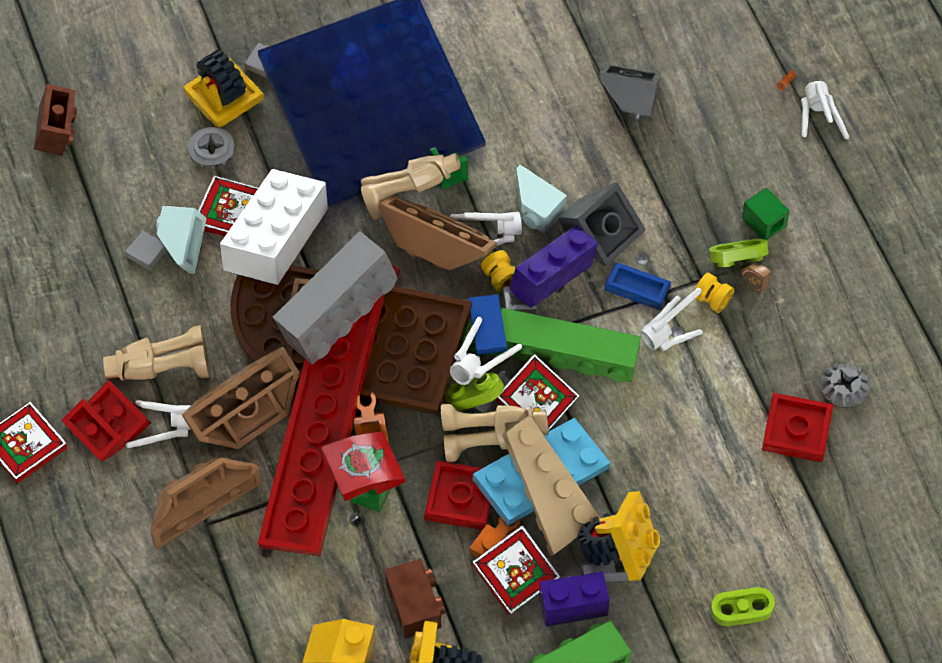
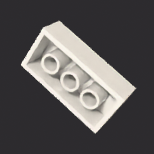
M272 169L220 243L223 270L278 285L328 210L326 182Z

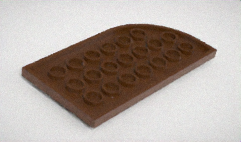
M291 265L278 285L237 274L231 295V319L235 334L243 350L254 362L278 348L284 347L300 372L298 381H296V385H298L305 358L287 343L273 316L290 300L295 278L311 280L319 270ZM394 286L384 297L360 399L372 401L370 393L374 392L376 402L439 415L451 379L450 367L456 362L454 355L460 350L470 319L472 301Z

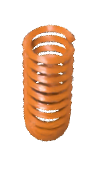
M794 70L789 71L778 82L777 89L784 90L796 77V72Z

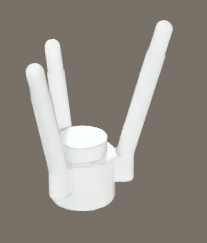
M822 81L808 84L805 87L806 97L801 99L803 107L801 136L803 138L807 136L809 108H812L814 111H824L829 123L833 122V115L844 139H849L846 127L834 105L833 97L829 95L827 84Z
M465 212L449 216L455 220L495 221L496 233L503 236L494 240L497 242L496 246L504 243L515 242L514 236L522 234L519 212L501 214Z
M701 288L694 290L676 307L675 305L680 301V297L675 296L649 324L643 327L640 335L650 349L656 350L660 347L664 352L673 345L703 333L701 329L669 340L672 331L667 324L702 292Z
M477 317L460 350L454 355L456 362L450 367V374L457 383L467 385L474 377L481 378L485 372L521 350L522 345H515L481 366L479 355L466 353L482 322V318Z
M137 400L135 402L136 406L171 412V427H177V430L127 442L125 446L126 448H133L175 437H188V430L191 429L182 417V414L191 405L175 406Z

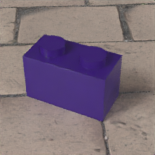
M603 571L540 582L539 600L545 627L608 616L610 599Z

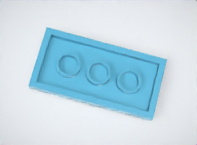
M575 418L549 431L548 436H544L578 486L605 472L610 467V461ZM510 454L473 473V482L507 526L534 512L530 500H527L523 490L525 486L520 473L516 472Z

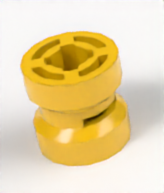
M503 250L491 253L481 263V269L486 276L491 277V284L497 292H502L503 287H511L515 266L510 264V257Z
M709 272L700 279L694 289L701 288L702 290L695 299L699 302L708 303L710 309L716 313L723 311L734 293L733 287L726 283H719L717 277Z

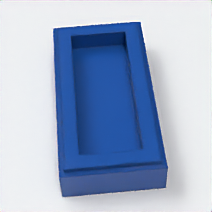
M615 262L604 290L661 310L671 288V281Z
M498 294L468 298V301H472L470 310L471 324H474L477 317L482 318L479 329L474 336L476 355L507 351Z

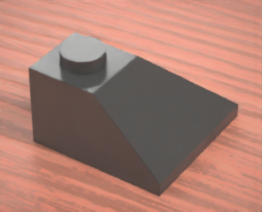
M605 64L599 73V79L623 112H629L628 116L636 119H645L646 116H651L655 106L661 74Z
M617 182L578 199L558 217L566 231L578 225L598 242L594 259L603 266H607L646 230Z

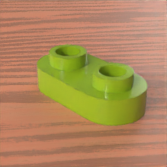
M750 239L710 247V261L717 263V267L733 266L735 264L734 261L746 260V262L762 261L763 256L769 254L768 241L765 239Z
M484 373L481 378L475 377L467 385L457 382L452 384L448 388L445 401L447 404L453 405L456 411L461 412L493 401L502 393L504 384L496 373Z
M762 587L722 592L716 595L712 601L711 616L717 624L726 627L762 622L772 616L775 598L769 590ZM760 604L763 609L755 610L753 605ZM725 608L731 610L732 614L725 615L721 612V610Z

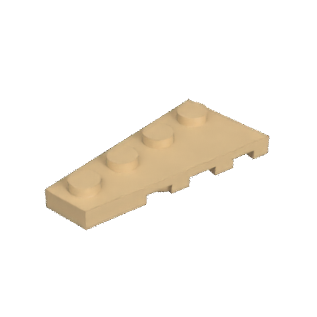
M529 415L503 433L502 436L516 472L520 473L525 488L523 490L527 500H530L537 516L535 520L540 531H543L548 545H546L548 553L552 556L576 539L580 533V528L585 527V523L594 522L593 518L598 516L600 519V516Z

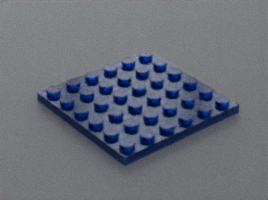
M394 0L258 50V57L312 178L326 182L328 207L362 194L361 179L407 169L409 160L430 156L431 148L436 147L438 153L444 157L454 153H458L461 156L482 148L486 144L420 0Z

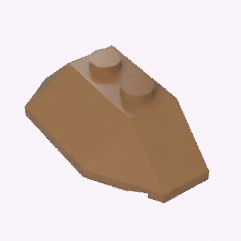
M394 194L379 205V210L396 245L406 250L411 256L421 257L432 262L439 269H455L483 258L496 247L497 242L489 239L488 236L479 230L427 206L403 200Z
M280 347L247 365L204 394L182 414V417L198 441L240 449L288 416L300 372L285 348Z
M213 458L206 463L196 465L189 474L181 479L170 481L159 493L150 529L155 548L162 547L262 484L259 467L256 464Z

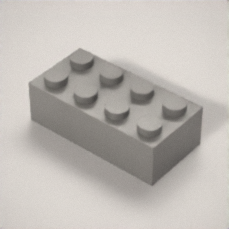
M359 231L273 316V319L287 343L313 365L318 359L328 354L331 346L340 337H344L349 333L352 325L361 316L371 311L374 303L383 294H387L392 290L395 282L398 280L386 252Z

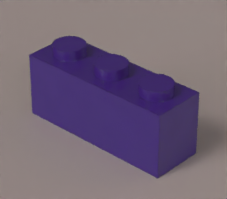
M578 225L574 226L515 267L510 291L532 308L591 267L598 242Z

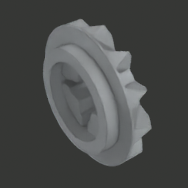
M207 127L197 131L191 137L188 144V151L192 161L199 163L201 168L206 165L212 169L219 164L225 166L226 161L229 158H233L235 148L232 136L226 130L218 127ZM210 141H213V145L216 148L213 154H210L208 151Z
M849 361L840 365L835 363L829 369L826 368L820 381L823 396L830 403L839 407H853L862 403L867 397L870 388L868 375L861 371L860 366L857 368L851 366ZM841 376L846 382L852 381L850 392L844 385L839 386Z

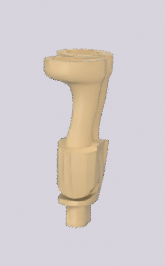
M456 153L445 158L443 155L421 157L409 160L407 169L361 179L362 196L373 220L382 218L379 205L389 196L410 190H417L419 193L440 184L443 177L449 179L450 173L460 169L459 158Z
M202 325L193 326L187 333L157 343H150L147 337L129 344L121 350H116V355L103 357L106 379L119 377L121 381L125 379L146 380L155 378L157 373L178 367H191L195 370L198 377L202 379L209 378L210 369L206 355L207 346ZM182 349H189V350H186V351H183V352H179V353H176V354L158 357V356H160V355H163V354H165V353H169V352H172V351L182 350Z
M451 404L441 405V420L444 431H453L467 427L495 426V430L486 432L444 435L446 461L455 462L462 451L476 446L500 445L502 450L507 449L502 434L529 415L542 434L548 436L547 411L533 412L532 408L525 409L516 406L498 405L496 411L467 414L456 411L455 407Z

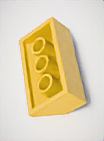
M347 619L313 625L302 663H370L376 642L375 626Z

